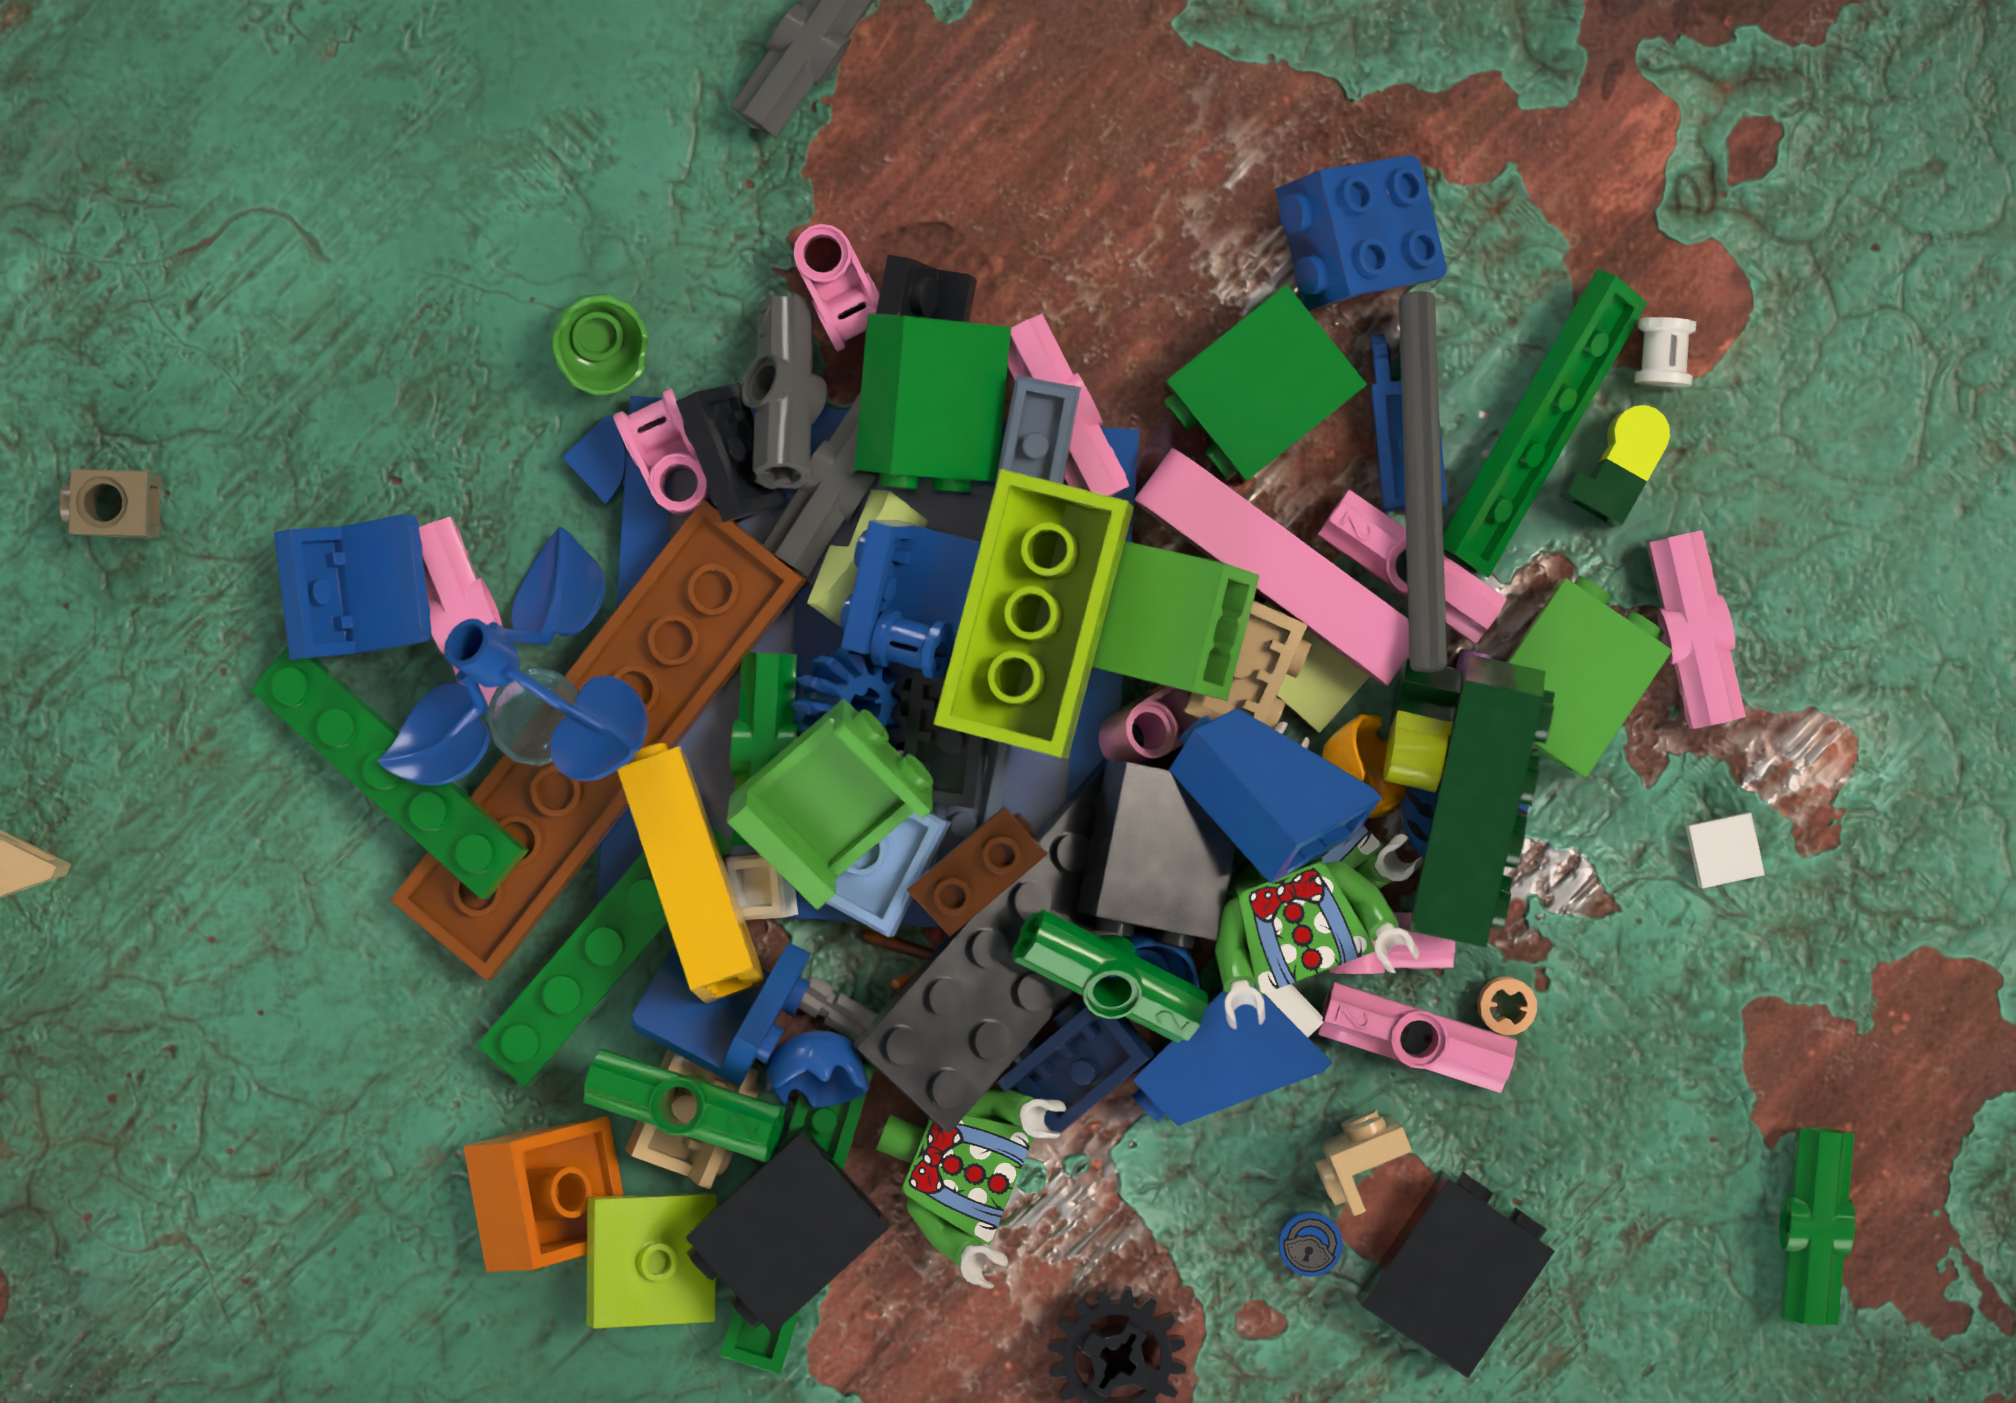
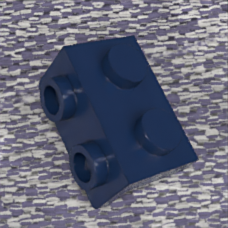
M1082 997L1069 1005L1052 1020L1058 1031L1043 1044L1036 1036L1033 1037L1011 1062L1010 1066L1013 1069L997 1082L1005 1092L1017 1087L1022 1094L1034 1099L1060 1100L1066 1106L1065 1112L1047 1110L1044 1115V1122L1050 1130L1060 1134L1065 1132L1156 1055L1125 1016L1117 1019H1106L1096 1016L1088 1009Z

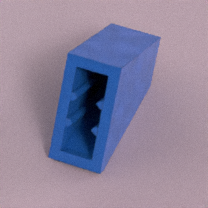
M1235 708L1214 720L1209 716H1204L1194 722L1181 736L1180 743L1183 745V748L1169 769L1270 884L1354 837L1382 798L1371 786L1239 708Z
M1221 984L1208 997V1006L1204 1011L1201 1025L1190 1040L1183 1039L1177 1043L1166 1038L1153 1051L1156 1055L1131 1075L1132 1080L1139 1087L1131 1096L1158 1123L1167 1115L1179 1126L1322 1073L1333 1062L1265 994L1261 995L1265 1007L1264 1022L1259 1024L1257 1009L1254 1006L1242 1004L1234 1011L1237 1029L1231 1028L1227 1022L1225 1012V999L1228 993L1224 991L1223 984Z

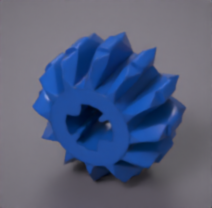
M841 647L832 649L829 657L821 655L820 657L811 658L813 676L805 675L796 678L804 689L803 698L792 703L791 706L797 712L805 714L796 729L801 733H804L843 698L858 713L863 709L872 713L886 730L899 727L891 717L892 708L900 704V697L896 693L890 692L898 679V675L892 673L890 669L873 664L871 654L857 653Z

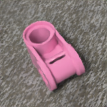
M818 224L807 228L800 234L795 243L794 258L797 268L814 299L811 302L836 352L845 349L846 340L866 331L868 313L876 314L880 294L869 273L864 272L849 240L843 232L832 225ZM820 238H828L835 241L842 251L838 266L832 271L825 273L816 272L811 269L805 260V253L809 244ZM861 305H866L864 309L846 317L845 319H838L840 316L852 311L853 309Z
M670 388L662 392L661 400L629 415L623 411L613 415V418L634 463L640 468L651 495L657 503L676 516L688 517L703 499L710 501L711 498L707 489V480L695 449L687 439L684 431V421L676 403L678 398L673 389ZM680 469L694 471L698 480L697 490L694 495L682 502L669 500L665 490L666 481L669 476Z
M1155 684L1146 691L1147 694L1110 715L1102 723L1099 730V746L1102 754L1107 760L1112 759L1113 761L1140 765L1165 756L1176 748L1183 746L1180 743L1181 736L1194 722L1199 720L1183 713L1191 692ZM1133 723L1137 724L1142 730L1144 736L1143 747L1139 746L1133 737Z

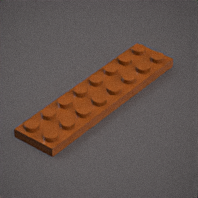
M703 499L553 692L574 705L581 688L588 680L598 676L618 678L637 691L646 708L648 728L640 749L660 743H665L668 750L675 748L738 669L745 655L752 651L807 579L786 562L772 554L760 541L734 520L723 523L718 508L709 500ZM546 702L539 708L471 796L477 804L529 850L489 899H480L433 855L427 852L390 900L486 981L494 980L629 808L617 770L601 779L584 782L571 779L556 768L552 762L550 741L555 728L567 715Z

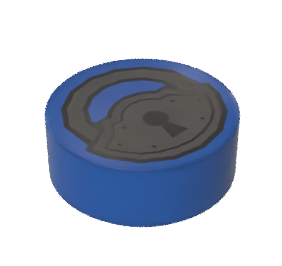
M1304 1210L1293 1214L1283 1223L1278 1234V1249L1284 1263L1292 1271L1299 1275L1314 1277L1327 1273L1338 1263L1342 1254L1343 1240L1338 1227L1330 1217L1319 1211Z

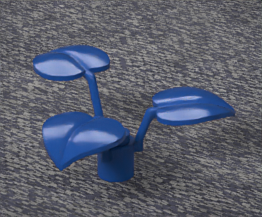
M559 526L533 562L513 603L511 617L514 629L503 628L496 622H491L487 625L479 619L470 618L460 622L451 630L445 642V657L450 664L460 670L456 674V679L462 684L445 683L429 691L415 705L406 718L394 743L378 759L382 767L404 780L422 785H443L464 777L480 762L490 743V731L486 724L479 719L488 710L487 701L479 684L483 687L493 688L506 686L512 681L517 682L561 713L567 715L555 728L550 741L552 762L567 777L584 782L598 780L613 773L633 759L634 754L640 750L645 740L648 728L646 708L636 690L618 678L598 676L588 680L583 685L574 705H572L520 670L518 651L512 643L519 642L547 646L552 642L554 633L566 637L573 636L582 631L597 614L605 595V577L600 565L577 542L570 532Z

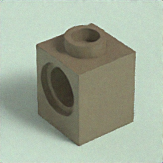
M70 469V484L64 483L60 493V515L63 522H69V534L94 537L160 539L161 475L148 471ZM114 486L121 494L122 508L114 519L105 522L97 513L96 500L104 489Z

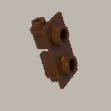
M1004 806L910 885L907 891L950 937L1047 856L1048 853L1031 835L1034 830L1029 822L1020 813L1017 812L1013 815Z

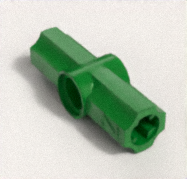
M748 652L740 663L739 719H734L730 749L731 776L735 777V791L800 736V731L796 730L799 722H795L796 709L791 706L792 703L796 702L798 655ZM733 829L732 845L752 847Z
M1044 909L1038 913L1032 912L1021 927L1020 935L1013 948V959L1015 962L1083 995L1086 1006L1096 1016L1106 1019H1117L1125 1016L1177 1043L1183 1039L1190 1040L1200 1027L1204 1011L1208 1006L1207 991L1139 958L1133 943L1125 937L1115 934L1096 936ZM1108 975H1117L1116 977L1105 978Z
M606 1049L598 1051L594 1062L589 1068L584 1085L585 1095L583 1103L657 1126L658 1129L669 1135H685L765 1162L770 1160L784 1125L786 1107L711 1084L710 1081L701 1076L683 1075ZM681 1087L690 1090L697 1101V1112L688 1123L679 1120L673 1113L671 1106L672 1097Z
M1796 1127L1792 1157L1790 1194H1786L1783 1199L1779 1220V1241L1782 1251H1785L1780 1318L1808 1325H1838L1844 1257H1848L1852 1251L1855 1235V1209L1852 1200L1849 1199L1854 1133L1823 1127Z

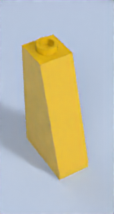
M665 743L654 744L640 749L634 754L631 763L622 766L617 771L690 990L705 1004L765 984L766 979L687 757L679 746L668 750Z

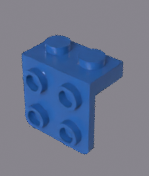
M1406 155L1319 170L1275 188L1279 203L1280 220L1286 231L1295 267V281L1301 292L1303 304L1308 311L1328 308L1363 294L1431 282L1445 275L1447 270L1422 165L1417 157Z
M401 514L342 527L288 529L274 532L290 660L349 656L418 644L429 640L431 636L430 606L427 597L419 524L414 515Z
M869 520L868 528L860 535L855 548L854 562L856 567H858L854 591L845 600L841 611L840 626L844 631L841 648L862 654H870L874 627L882 612L888 608L900 611L903 619L931 626L937 621L951 624L954 634V649L981 541L901 520Z
M788 942L772 972L770 973L762 969L766 979L765 984L705 1004L690 990L674 943L634 1010L630 1021L631 1027L637 1033L741 1087L755 1060L758 1059L767 1064L785 1030L775 1025L782 1012L794 1016L811 984V982L801 977L811 953Z

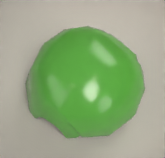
M607 293L584 295L578 297L559 313L552 331L551 349L554 362L572 386L594 396L618 394L638 380L645 371L648 333L644 321L640 319L638 312L630 303Z

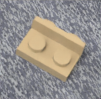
M1253 601L1228 701L1191 692L1183 713L1197 719L1209 716L1214 720L1235 708H1239L1274 729L1285 706V701L1276 698L1285 675L1287 674L1294 678L1298 676L1311 647L1310 642L1302 639L1308 625Z

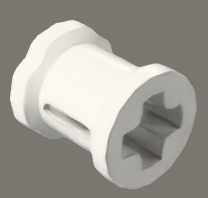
M1668 317L1640 318L1638 320V329L1644 332L1642 369L1635 373L1634 383L1659 387L1692 386L1693 376L1687 373L1689 334L1696 332L1697 322L1689 319Z

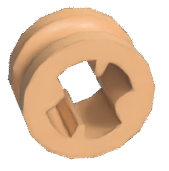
M1510 976L1496 977L1488 981L1481 988L1477 998V1012L1482 1022L1494 1032L1503 1035H1516L1526 1030L1533 1023L1537 1013V999L1532 989L1523 981ZM1502 990L1510 996L1520 992L1523 1004H1517L1516 1008L1522 1010V1013L1516 1020L1511 1021L1505 1016H1500L1497 1019L1493 1018L1490 1007H1497V1003L1491 1001L1497 991Z

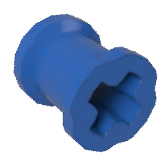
M887 608L878 618L873 630L870 646L871 660L873 664L888 667L893 662L921 669L924 677L938 680L944 674L951 659L954 644L952 625L937 621L931 626L903 619L900 611Z

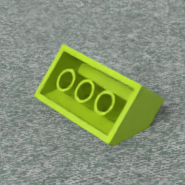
M1000 469L934 725L1068 759L1134 509L1128 501Z

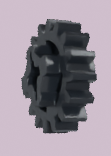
M1125 1285L1120 1294V1299L1111 1300L1105 1286L1098 1287V1303L1092 1306L1080 1296L1074 1299L1075 1307L1079 1314L1075 1320L1069 1316L1059 1315L1057 1325L1066 1333L1065 1338L1049 1339L1048 1350L1063 1356V1360L1056 1361L1049 1366L1050 1377H1066L1068 1380L1059 1390V1397L1062 1401L1078 1396L1081 1399L1079 1403H1158L1156 1397L1160 1393L1167 1397H1176L1178 1394L1177 1387L1168 1378L1170 1374H1184L1186 1372V1364L1179 1358L1172 1357V1353L1181 1350L1186 1345L1183 1335H1167L1166 1333L1176 1322L1175 1316L1171 1311L1163 1313L1158 1317L1153 1314L1157 1304V1299L1154 1295L1149 1294L1143 1299L1141 1304L1134 1303L1132 1288ZM1106 1316H1125L1118 1325L1100 1328L1093 1324L1096 1320ZM1149 1329L1156 1337L1160 1348L1158 1366L1153 1364L1151 1359L1143 1355L1141 1348ZM1129 1339L1127 1351L1131 1363L1126 1365L1118 1362L1113 1369L1109 1368L1105 1374L1107 1362L1103 1349L1108 1347L1109 1349L1116 1350ZM1076 1346L1081 1349L1082 1353L1089 1356L1092 1361L1093 1368L1088 1374V1379L1085 1383L1080 1378L1074 1364ZM1134 1384L1141 1389L1128 1396L1110 1397L1115 1388Z

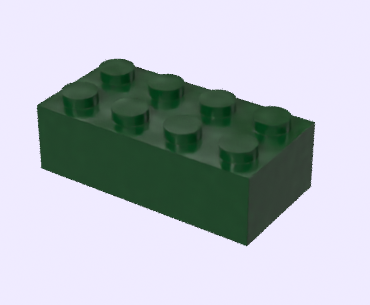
M1469 654L1415 894L1409 931L1483 948L1487 947L1491 928L1503 931L1510 904V889L1513 879L1512 876L1503 875L1504 868H1518L1525 837L1524 828L1527 815L1518 814L1517 811L1519 804L1532 806L1540 771L1538 767L1541 754L1531 752L1533 741L1546 744L1554 710L1555 692L1544 690V670Z

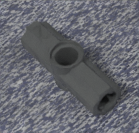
M804 0L802 5L800 3L793 5L772 34L766 46V50L769 52L757 69L750 75L740 93L736 95V99L731 104L732 109L757 129L777 140L815 84L821 86L837 67L850 45V34L866 15L867 10L875 0Z
M796 294L791 296L771 295L758 303L757 358L752 361L746 370L740 390L741 400L745 406L755 410L753 452L755 482L770 489H796L810 481L811 425L821 414L827 396L825 381L822 377L812 373L814 332L812 302Z
M861 392L830 441L825 439L811 457L810 481L796 488L798 491L786 510L779 516L763 544L772 554L808 577L815 569L845 521L850 522L856 515L879 477L877 472L854 470Z

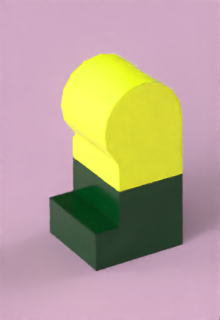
M1647 405L1634 406L1617 414L1610 422L1607 430L1608 446L1591 476L1581 471L1571 474L1559 497L1612 527L1623 525L1668 445L1670 427L1665 416L1656 408Z
M1407 658L1394 691L1384 764V781L1431 792L1437 790L1444 767L1448 739L1451 735L1455 705L1460 694L1463 671L1445 667L1437 672H1417L1412 670L1410 659Z

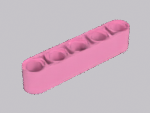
M1171 448L1135 497L1134 502L1209 559L1259 574L1260 577L1256 589L1258 595L1287 616L1307 624V631L1379 683L1388 686L1410 656L1409 619L1181 452Z

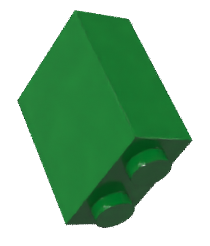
M1286 284L1166 380L1164 387L1171 395L1163 403L1186 431L1194 425L1211 444L1203 453L1226 481L1236 475L1240 482L1245 484L1356 395L1367 383Z
M868 313L854 470L880 473V486L917 489L918 476L933 477L932 489L955 492H970L971 480L996 482L1011 327Z

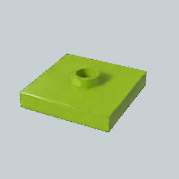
M711 1192L588 1197L587 1326L597 1329L715 1322L716 1278L713 1281L709 1280L690 1260L687 1251L693 1246L685 1237L692 1227L716 1207V1194Z

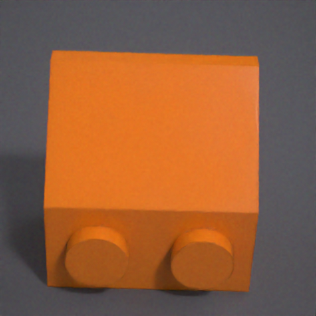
M610 1116L515 1132L463 1146L486 1272L535 1270L586 1255L588 1197L624 1195Z

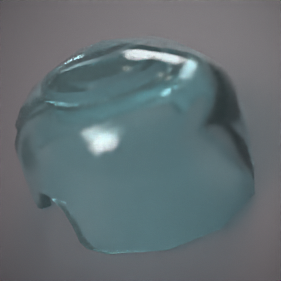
M539 666L521 669L522 672L574 705L580 690L561 672ZM512 681L506 686L496 688L487 710V725L490 728V734L495 745L514 762L542 766L552 762L550 753L551 737L557 725L567 715L561 713L517 682Z

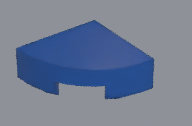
M607 414L562 458L605 504L608 505L619 492L625 475L627 452L614 419L611 415Z

